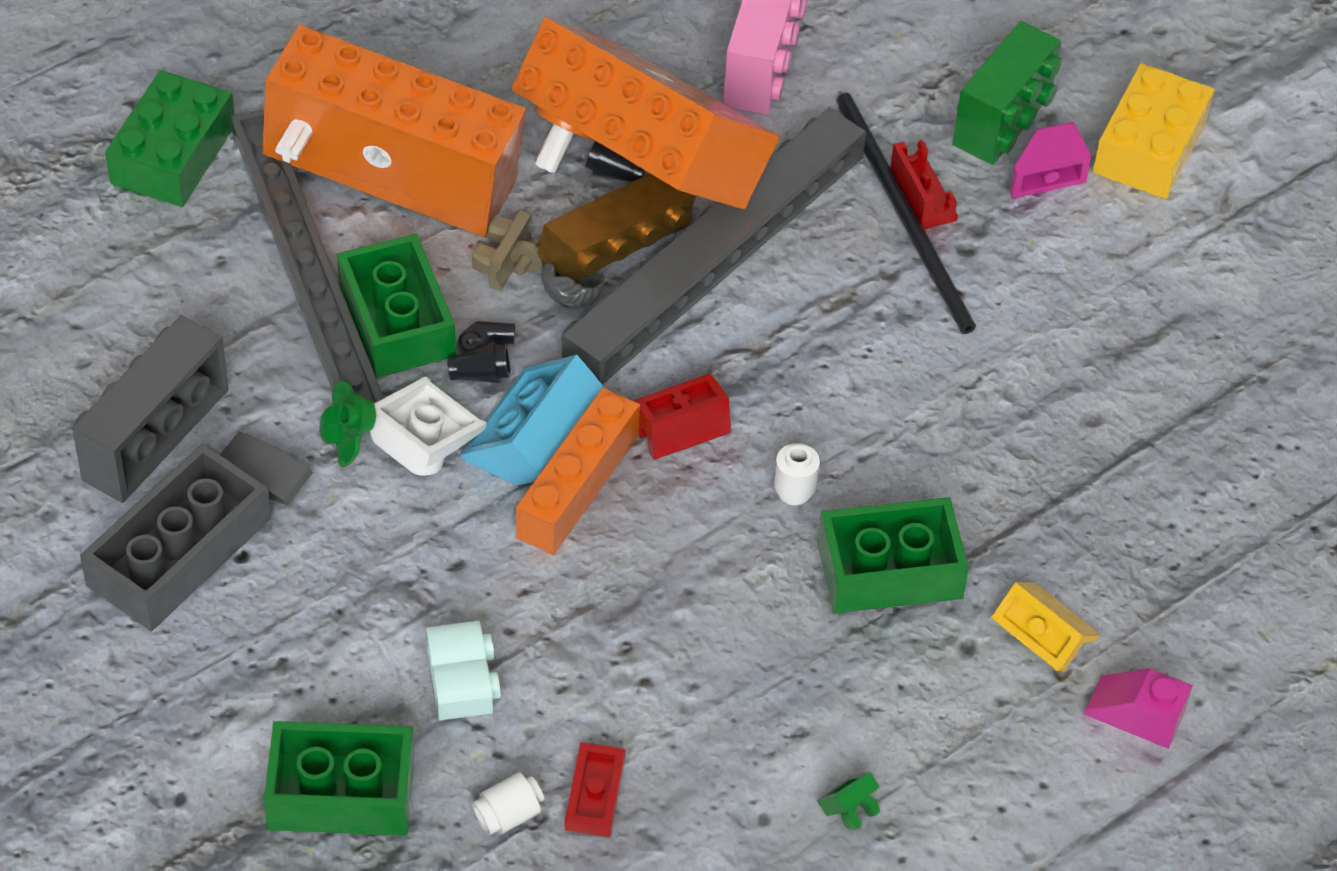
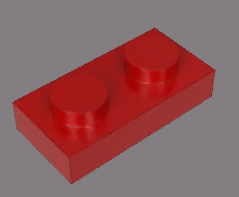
M580 742L565 817V831L611 837L626 749Z

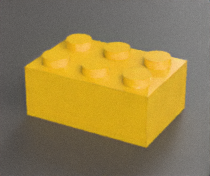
M1140 63L1099 140L1093 173L1168 199L1207 122L1215 89Z

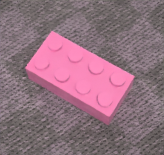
M742 0L726 53L723 104L734 109L769 115L773 100L780 101L784 78L780 77V75L789 71L792 50H788L790 45L796 46L800 23H797L796 20L798 18L804 19L808 0Z

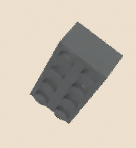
M180 315L170 327H165L160 331L156 341L143 355L140 354L133 359L129 369L116 383L113 382L106 387L102 397L89 411H84L79 415L72 430L82 481L121 503H124L229 390L223 339L221 336Z
M202 443L80 554L86 586L152 632L271 519L268 487Z

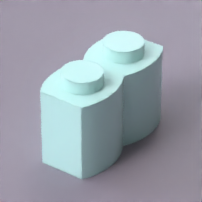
M480 621L426 627L427 652L438 720L493 714V699L500 698V685L497 671L489 672L487 661L494 660L491 634H482Z

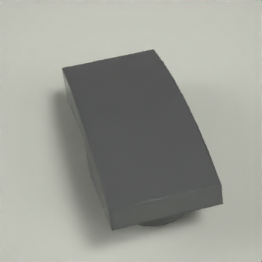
M240 431L220 454L267 486L270 500L284 505H288L313 474L309 467L287 453Z

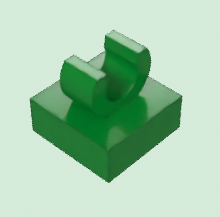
M870 771L853 775L821 797L817 802L826 816L841 813L842 822L848 829H858L863 826L856 815L858 806L864 809L868 817L876 816L880 813L877 801L868 796L880 786Z

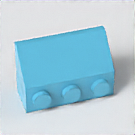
M577 354L526 367L485 420L487 423L486 429L470 440L460 456L464 461L517 486L534 482L604 386Z

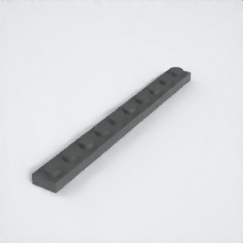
M264 109L230 116L231 130L331 389L338 381H348L354 393H359L364 398H370L373 403L384 399L291 163L279 161L262 154Z

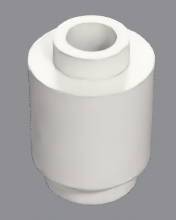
M792 443L784 446L777 454L774 488L780 499L787 504L801 505L807 502L816 492L820 459L812 447L802 443Z
M518 772L479 794L480 799L472 802V808L487 835L490 836L497 831L500 834H504L540 814L541 808L539 803L544 801V795L532 776L525 778Z

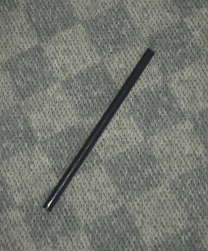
M850 93L839 95L837 103L845 118L866 131L864 153L962 334L971 333L976 328V324Z

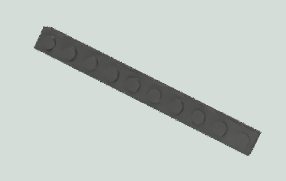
M830 107L819 117L811 118L799 134L792 140H785L778 151L770 157L745 210L720 202L705 208L699 219L691 226L682 228L675 235L673 241L664 249L651 254L644 266L634 274L625 276L617 289L606 298L598 299L590 312L578 322L573 321L566 327L561 338L562 358L577 354L603 385L862 160L866 131Z

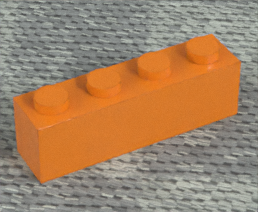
M602 387L516 506V538L553 556L639 436V403Z

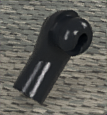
M476 321L459 336L458 348L463 353L494 341L496 343L514 344L516 324Z

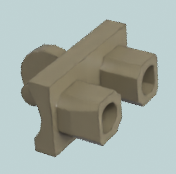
M520 210L515 220L495 215L488 230V241L499 244L498 248L484 243H478L472 254V268L490 275V288L502 291L513 271L519 275H524L526 271L538 272L543 267L545 261L537 255L540 240L532 238L527 229L532 219L531 213Z

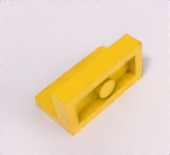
M1015 582L991 617L1058 672L1066 670L1084 643L1096 642L1101 635L1035 582Z

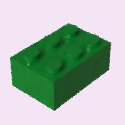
M1020 20L960 91L952 145L991 165H994L1003 153L1009 154L1015 146L1019 133L1023 129L1027 131L1031 128L1038 110L1042 106H1049L1056 94L1057 86L1054 85V79L1062 64V58L1059 57L1062 40Z
M159 70L105 151L110 184L183 208L232 132L230 116L235 115L233 93Z
M417 233L337 253L339 286L376 378L446 360L448 356L456 355L455 323Z
M950 497L821 511L817 543L833 613L963 599L969 567Z
M273 721L264 793L267 830L408 836L414 768L413 727Z

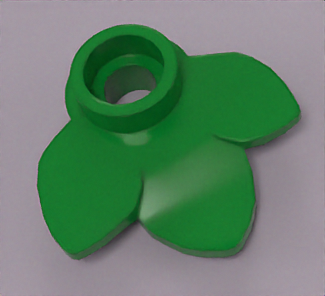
M338 381L332 387L333 405L326 408L321 415L319 433L323 442L336 444L338 464L340 467H347L359 454L361 435L373 429L376 420V410L373 401L370 398H364L359 393H354L348 381Z

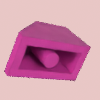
M1074 122L1052 125L1036 130L1014 166L1009 192L1012 199L1086 183L1092 156Z
M1151 668L1103 675L1094 690L1084 715L1169 749L1184 716L1193 685Z

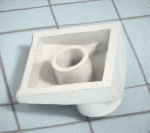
M425 376L374 403L376 420L373 429L370 431V437L377 446L412 473L425 476L439 472L442 469L445 457L484 431L487 423L469 412L431 383L430 379Z

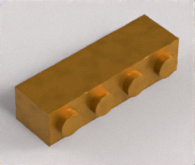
M650 173L544 224L537 255L547 264H554V270L561 276H568L574 281L585 276H591L599 269L615 261H621L629 254L645 246H652L659 239L673 232H679L682 228L688 226L692 218L691 212L696 195L679 191Z

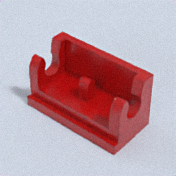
M919 140L917 151L910 156H907L908 151L904 141L893 144L890 168L924 230L957 221V200L951 191L945 193L927 160L928 148L925 142Z
M711 373L633 400L640 404L639 436L641 439L648 438L649 453L654 460L731 433L729 397Z

